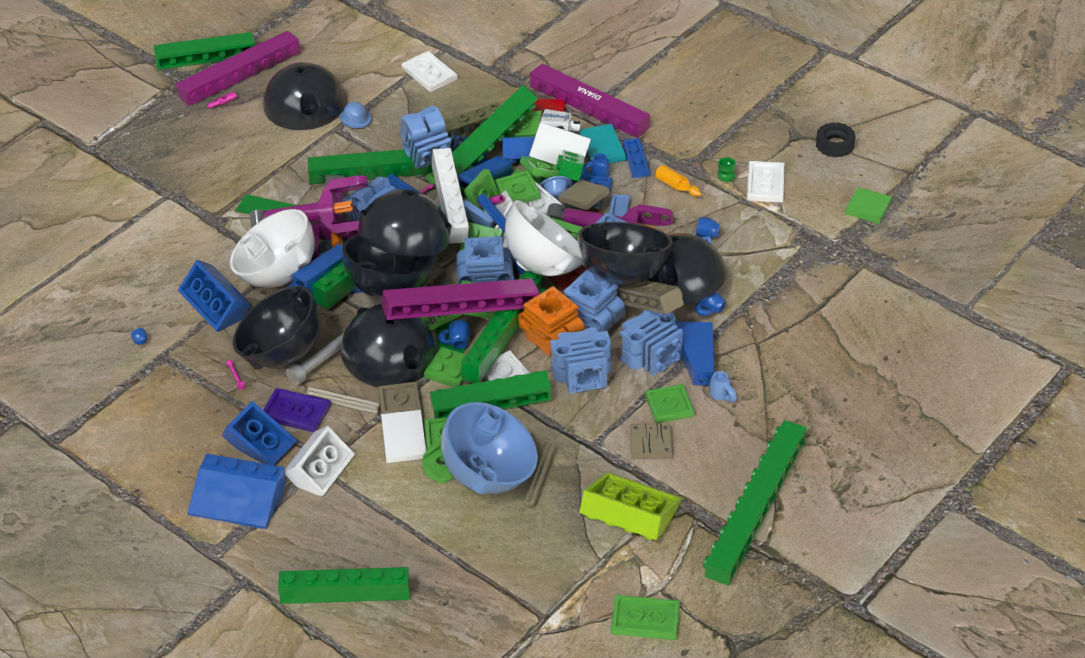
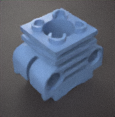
M433 105L419 113L401 117V129L399 130V135L402 139L401 144L407 156L412 158L416 169L428 167L432 163L433 149L450 148L451 139L448 138V133L445 132V122L438 107L435 108Z
M377 177L368 182V186L355 190L342 199L343 202L352 200L355 206L354 211L347 212L350 221H359L360 211L366 209L377 197L397 190L396 187L390 185L388 178Z
M502 236L464 239L465 250L459 251L456 256L458 284L462 280L474 283L514 280L512 253L510 249L503 247Z
M588 270L564 290L565 296L578 305L577 316L582 320L585 329L596 327L597 332L608 331L613 326V323L615 324L621 318H625V304L616 296L618 294L616 290L618 285L609 283Z
M644 310L641 315L622 323V331L620 332V336H622V356L620 360L631 369L645 367V370L647 372L650 371V374L654 376L682 358L683 331L681 329L677 330L675 314L673 312L661 314Z
M596 327L587 328L580 332L559 333L557 340L550 341L553 377L557 382L566 383L569 394L607 387V374L611 371V340L608 331L597 332Z

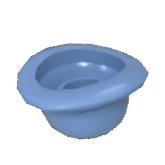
M360 102L348 103L344 111L339 115L342 123L351 128H364L372 120L370 112Z
M553 176L541 182L540 186L559 200L558 195L567 190L572 185V181L566 176Z

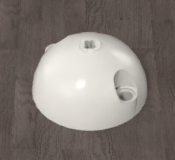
M514 201L506 219L505 236L508 247L521 268L539 275L561 276L570 273L584 263L578 241L568 231L537 208L522 201Z
M296 209L284 210L265 218L252 227L240 239L230 258L231 270L243 281L262 288L279 287L292 282L293 274L309 264L314 253L315 238L311 223L305 213Z

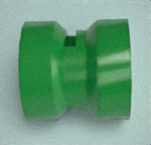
M724 157L718 161L719 170L717 177L720 181L731 182L735 179L736 162L733 158Z

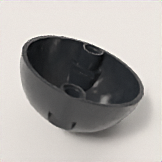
M306 62L293 63L279 70L269 81L263 98V109L266 117L275 125L290 130H311L325 126L337 119L346 106L344 89L337 77L323 66Z
M402 189L390 191L377 197L366 209L361 210L358 233L365 242L379 250L402 256L420 257L434 255L445 250L449 245L452 225L447 222L443 211L432 199L420 192Z
M627 222L595 223L583 227L578 232V245L587 267L598 277L618 286L641 283L656 275L666 263L673 243L671 237L663 231Z
M689 233L669 235L673 241L670 255L659 272L648 279V281L679 287L683 294L684 304L699 301L716 292L727 278V268L718 250L706 239Z
M359 234L347 239L342 247L345 271L351 282L366 295L377 299H382L383 290L422 287L431 275L436 260L435 255L420 257L402 256L379 250L365 242Z
M302 286L286 287L258 302L243 317L233 336L235 352L245 361L249 362L255 370L263 367L280 369L295 364L305 357L313 348L321 327L318 304L311 291Z
M382 304L374 305L371 308H360L357 311V315L346 328L341 342V358L348 371L363 383L375 387L417 382L423 378L425 370L435 357L434 338L424 319L416 317L387 320L381 306Z

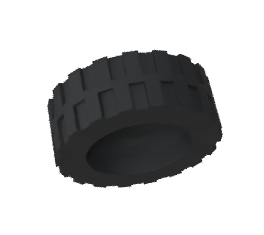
M839 122L826 123L817 130L816 148L823 155L837 158L847 156L853 151L855 131L850 126ZM836 137L843 139L844 141L832 142L827 139Z

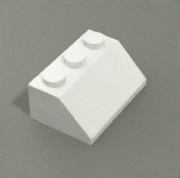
M326 426L312 434L284 470L285 475L296 487L323 496L355 454L329 426Z

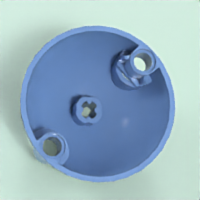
M470 402L456 407L444 424L441 451L445 465L451 475L466 488L472 489L479 494H500L520 486L533 474L537 465V450L533 438L524 425L507 411L487 403Z

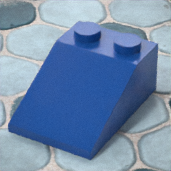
M253 401L226 426L222 437L237 450L260 463L274 465L297 442L289 432Z

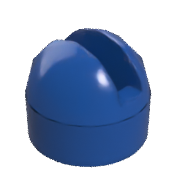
M138 328L132 331L131 337L135 344L142 345L147 341L145 329Z

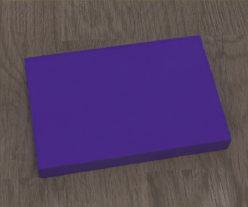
M276 388L263 410L280 425L314 433L329 410L331 402L330 400Z

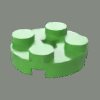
M435 446L424 453L422 469L427 477L436 480L439 484H444L454 477L445 464L439 465L438 462L444 463L440 446Z

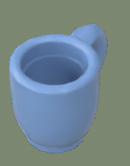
M723 371L715 372L709 383V395L715 400L726 399L731 403L736 402L737 394L731 386L728 374Z

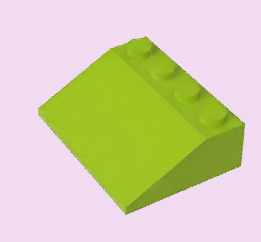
M606 472L584 490L579 513L586 515L589 519L604 521L606 525L621 527L626 532L638 533L648 540H657L670 523L682 502V498Z

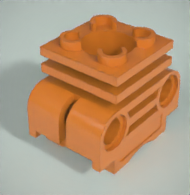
M553 286L524 304L526 309L518 315V326L525 331V338L536 344L549 357H551L550 341L557 340L559 333L585 330L582 320L577 316L578 305Z

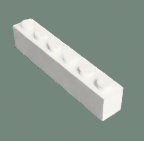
M451 148L433 149L432 169L441 210L447 222L452 225L449 244L463 243L464 239L468 238L469 226Z

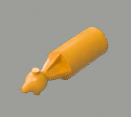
M661 165L656 170L655 178L677 191H689V194L694 197L702 195L697 186H691L685 176L671 168Z

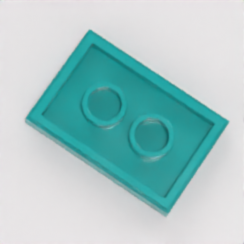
M612 124L580 129V132H578V135L591 139L586 152L589 161H592L593 156L598 153L605 154L609 164L626 160V155Z

